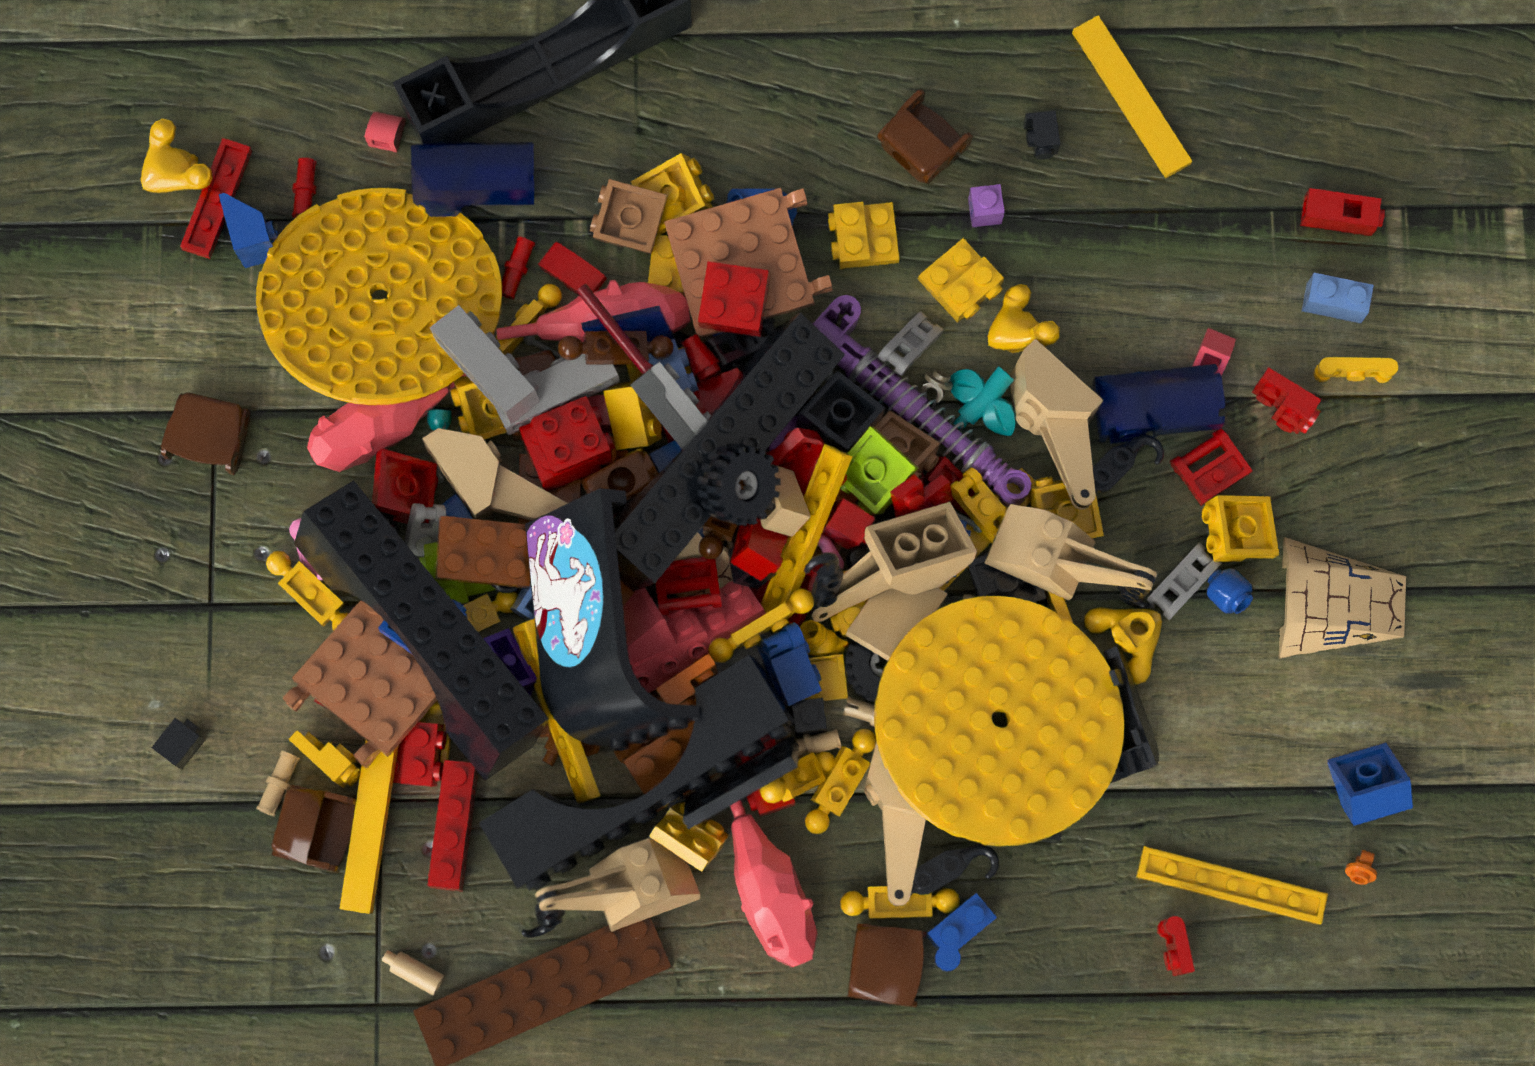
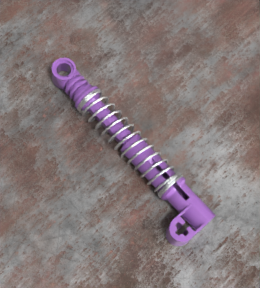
M843 295L837 297L813 325L845 354L837 364L845 371V376L852 382H859L861 389L865 387L871 392L869 394L871 397L875 395L880 399V404L882 402L889 407L888 412L893 410L899 417H902L910 424L915 421L920 425L919 430L923 428L929 433L930 437L936 438L940 444L942 443L947 447L943 456H946L950 451L957 455L952 464H955L959 459L963 460L964 467L961 470L965 473L970 467L976 469L981 474L983 482H988V488L994 487L992 491L998 495L999 501L1003 505L1008 507L1010 504L1020 505L1023 503L1031 490V481L1028 475L1021 470H1014L1012 467L1008 470L1006 462L1002 465L1001 462L1003 460L1001 458L995 459L997 455L994 453L993 447L989 443L987 444V441L982 443V437H979L972 442L973 430H968L962 434L963 422L953 427L952 424L955 416L949 415L944 419L945 407L934 411L936 400L929 401L926 392L919 393L917 385L911 386L908 384V377L901 378L898 373L896 374V371L890 369V363L883 364L874 350L870 347H862L849 335L856 328L861 314L860 303L852 296ZM846 312L849 313L850 316L846 314L842 318L840 328L837 325H835L838 321L839 314L843 315ZM1014 483L1018 485L1021 493H1011L1007 489V484Z

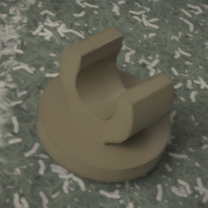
M934 369L933 372L927 371L924 378L928 382L921 388V393H927L930 387L935 388L938 392L935 400L936 403H939L945 396V390L951 391L953 384L949 381L951 377L937 369Z

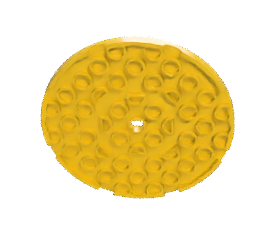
M361 189L337 195L338 199L321 206L316 204L310 207L284 228L273 242V247L269 248L267 252L268 257L262 271L258 275L256 287L258 319L268 347L278 362L293 377L314 391L340 401L363 405H390L416 400L441 390L465 374L435 341L430 330L432 325L459 305L466 313L471 311L481 323L479 328L485 334L491 332L494 335L502 306V283L496 257L484 240L481 231L466 216L445 202L428 195L422 197L406 193L405 189ZM377 290H384L388 293L387 299L383 298L380 300H373L371 295Z
M981 596L964 599L940 608L922 619L905 635L889 657L883 669L877 697L875 698L874 724L877 745L883 764L888 769L900 794L914 810L939 829L953 836L981 842L984 845L1017 846L1034 843L1049 838L1080 820L1093 808L1109 786L1120 760L1124 740V715L1118 686L1113 685L1109 674L1111 669L1095 644L1085 633L1062 615L1045 606L1014 597ZM994 712L1005 713L1007 717L1006 727L1000 728L994 725L992 721Z

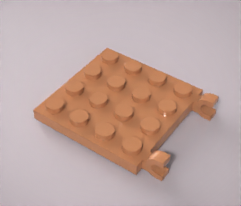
M781 188L664 222L694 328L700 338L724 332L700 328L698 323L707 261L769 270L770 282L763 320L815 305L813 296L833 291L829 275L808 282L787 211L807 205L804 188L793 191L786 196H783Z
M360 600L292 677L297 686L290 689L283 697V700L286 701L290 708L297 712L311 695L360 734L368 743L360 747L353 756L357 759L358 763L367 769L380 752L389 757L433 706L437 698L414 656L379 632L378 627L384 619L369 605Z

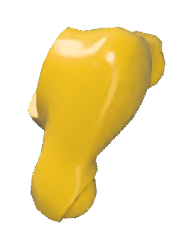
M162 118L156 121L150 128L149 149L141 172L143 190L151 193L187 189L201 190L209 186L213 180L212 171L206 164H198V158L194 154L170 146L176 133V127L171 120Z
M1018 284L1012 286L1005 293L1002 308L995 317L987 335L988 346L1016 353L1023 351L1032 341L1037 339L1045 347L1056 343L1060 337V327L1054 321L1039 323L1032 314L1023 312V309L1029 303L1032 292L1027 285Z
M1099 607L1089 610L1084 616L1085 627L1091 633L1097 634L1111 629L1115 643L1121 646L1124 652L1130 653L1133 656L1127 664L1134 683L1137 685L1146 682L1151 675L1152 659L1161 632V614L1150 609H1110Z

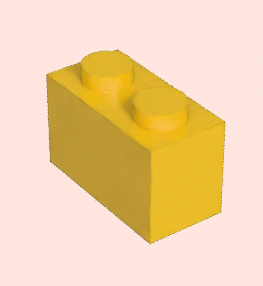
M635 381L618 383L603 390L616 450L650 446L662 439V425L630 386Z

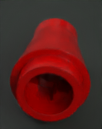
M698 334L682 342L691 371L700 382L721 371L718 365L720 361L702 342Z

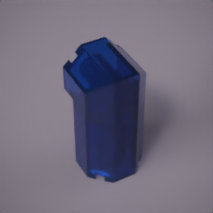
M440 142L411 145L413 203L418 207L419 204L425 208V212L431 217L457 216L464 205H467V207L469 205H534L533 142Z
M1211 364L1094 377L1092 389L1104 400L1096 412L1100 442H1106L1109 437L1112 444L1127 443L1133 438L1149 432H1153V436L1156 437L1168 434L1221 429L1225 424V416H1219V409L1225 408V397L1221 374L1215 373L1218 369L1217 365Z

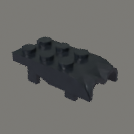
M1115 646L1103 651L1105 660L1111 669L1109 674L1113 685L1118 686L1124 715L1122 752L1110 783L1159 765L1157 743L1121 646Z

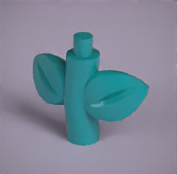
M1000 366L996 368L986 383L983 377L974 370L962 369L953 373L949 380L953 384L951 392L959 402L964 403L958 410L961 415L953 424L957 425L963 422L964 429L969 423L974 425L982 417L984 425L991 431L1004 436H1012L1016 427L1015 410L1011 403L1001 397L1014 379Z

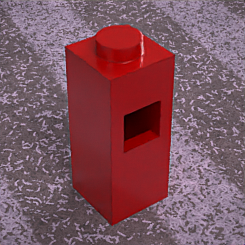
M1309 188L1303 200L1300 226L1372 236L1378 227H1382L1385 210L1380 209L1381 198Z

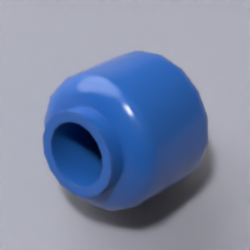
M1228 568L1223 571L1219 569L1208 579L1207 596L1223 613L1231 614L1234 612L1238 614L1251 604L1253 600V586L1235 568Z

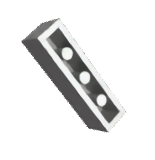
M458 305L430 327L434 339L510 424H513L540 402L536 392L539 387L529 374L523 376L518 371L520 366L510 353L504 355L498 349L500 344L491 332L485 334L479 328L481 323L471 311L466 313Z
M581 354L579 358L571 361L561 357L550 364L551 367L544 371L534 370L527 373L539 387L536 392L540 402L513 424H510L496 409L508 435L519 431V427L531 423L532 418L581 397L587 396L588 398L618 384L619 377L614 366L586 365L585 354Z

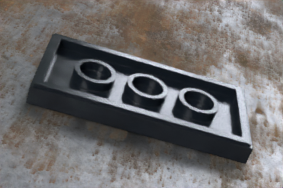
M790 736L713 780L704 788L687 795L682 820L688 829L694 827L797 768L799 744L795 738Z

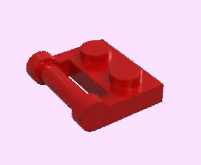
M1222 428L1213 432V437L1182 457L1176 456L1170 460L1171 467L1181 477L1200 506L1230 488L1253 471ZM1221 447L1224 450V454L1195 473H1192L1188 468L1216 448Z
M704 557L676 560L671 563L656 581L658 607L662 616L669 615L670 611L712 606L713 609L722 607L716 559L709 560ZM710 589L709 594L667 599L668 594Z
M1172 916L1160 921L1157 925V932L1166 941L1167 951L1163 952L1167 971L1172 970L1173 976L1195 972L1184 921L1178 916Z

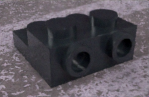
M987 555L974 559V562L967 566L977 592L976 597H1014L1039 605L1044 604L1046 601L1043 589L985 564Z

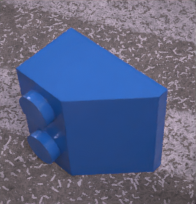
M226 193L219 194L233 249L245 268L265 263L268 257L267 252L269 248L273 247V242L279 235L278 231L274 228L273 222H267L262 212Z
M1387 743L1327 760L1341 806L1353 826L1413 808L1411 780Z

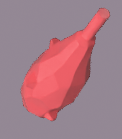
M610 280L606 289L593 292L623 331H646L647 341H651L658 335L668 337L686 327L690 322L686 297L666 286L646 282L628 283L619 286L616 280ZM578 296L569 304L539 316L536 323L496 328L498 340L538 335L541 340L561 341L566 336H575L581 342H584L583 335L585 331H607V329L583 299Z
M454 382L435 393L416 400L390 405L347 403L329 417H320L318 424L311 431L307 446L311 458L317 465L337 472L367 463L380 449L393 447L404 438L410 436L419 421L427 415L428 411L432 410L450 393V389L455 387Z
M739 800L730 805V808L735 818L731 824L735 855L734 875L742 902V911L745 912L749 924L768 956L790 967L801 965L813 959L817 941V929L811 911L813 901L810 898H806L790 857L768 840L752 815L746 814L743 804Z

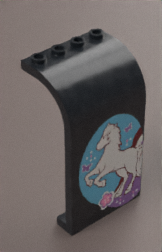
M599 488L526 523L525 530L540 681L546 705L559 726L573 738L589 745L610 746L611 751H622L629 749V744L648 742V737L668 735V730L687 728L689 722L700 719L699 706L668 704L656 699L643 688L632 670L627 649L613 510L627 503L626 491Z

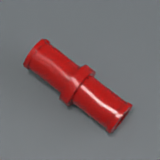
M304 157L299 158L297 161L296 183L292 186V192L295 193L293 218H296L312 207V199L317 189L314 185L317 161H314L312 158Z
M517 237L509 261H505L504 268L506 270L501 281L502 296L505 298L515 299L522 276H525L528 272L526 266L535 242L527 238Z

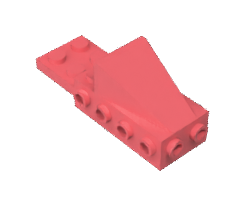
M731 581L720 588L721 608L713 609L712 606L670 611L669 615L664 616L658 610L645 587L635 591L623 606L630 664L636 678L643 677L638 680L648 693L652 692L709 653V645L713 640L717 638L728 639L733 633L765 615L764 608L750 587L735 584Z

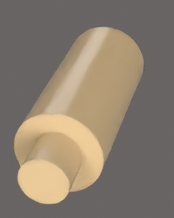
M387 950L382 958V962L391 966L389 970L391 973L433 996L445 978V975L402 951L396 955Z

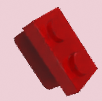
M587 396L532 418V428L553 473H560L596 457H599L601 465L612 461L611 450L615 449L613 441L608 432H602L599 423L603 422L596 405L591 407Z
M797 427L785 435L784 441L776 449H772L766 454L774 458L771 464L794 471L804 497L825 442L817 431ZM845 474L841 486L847 481V474Z

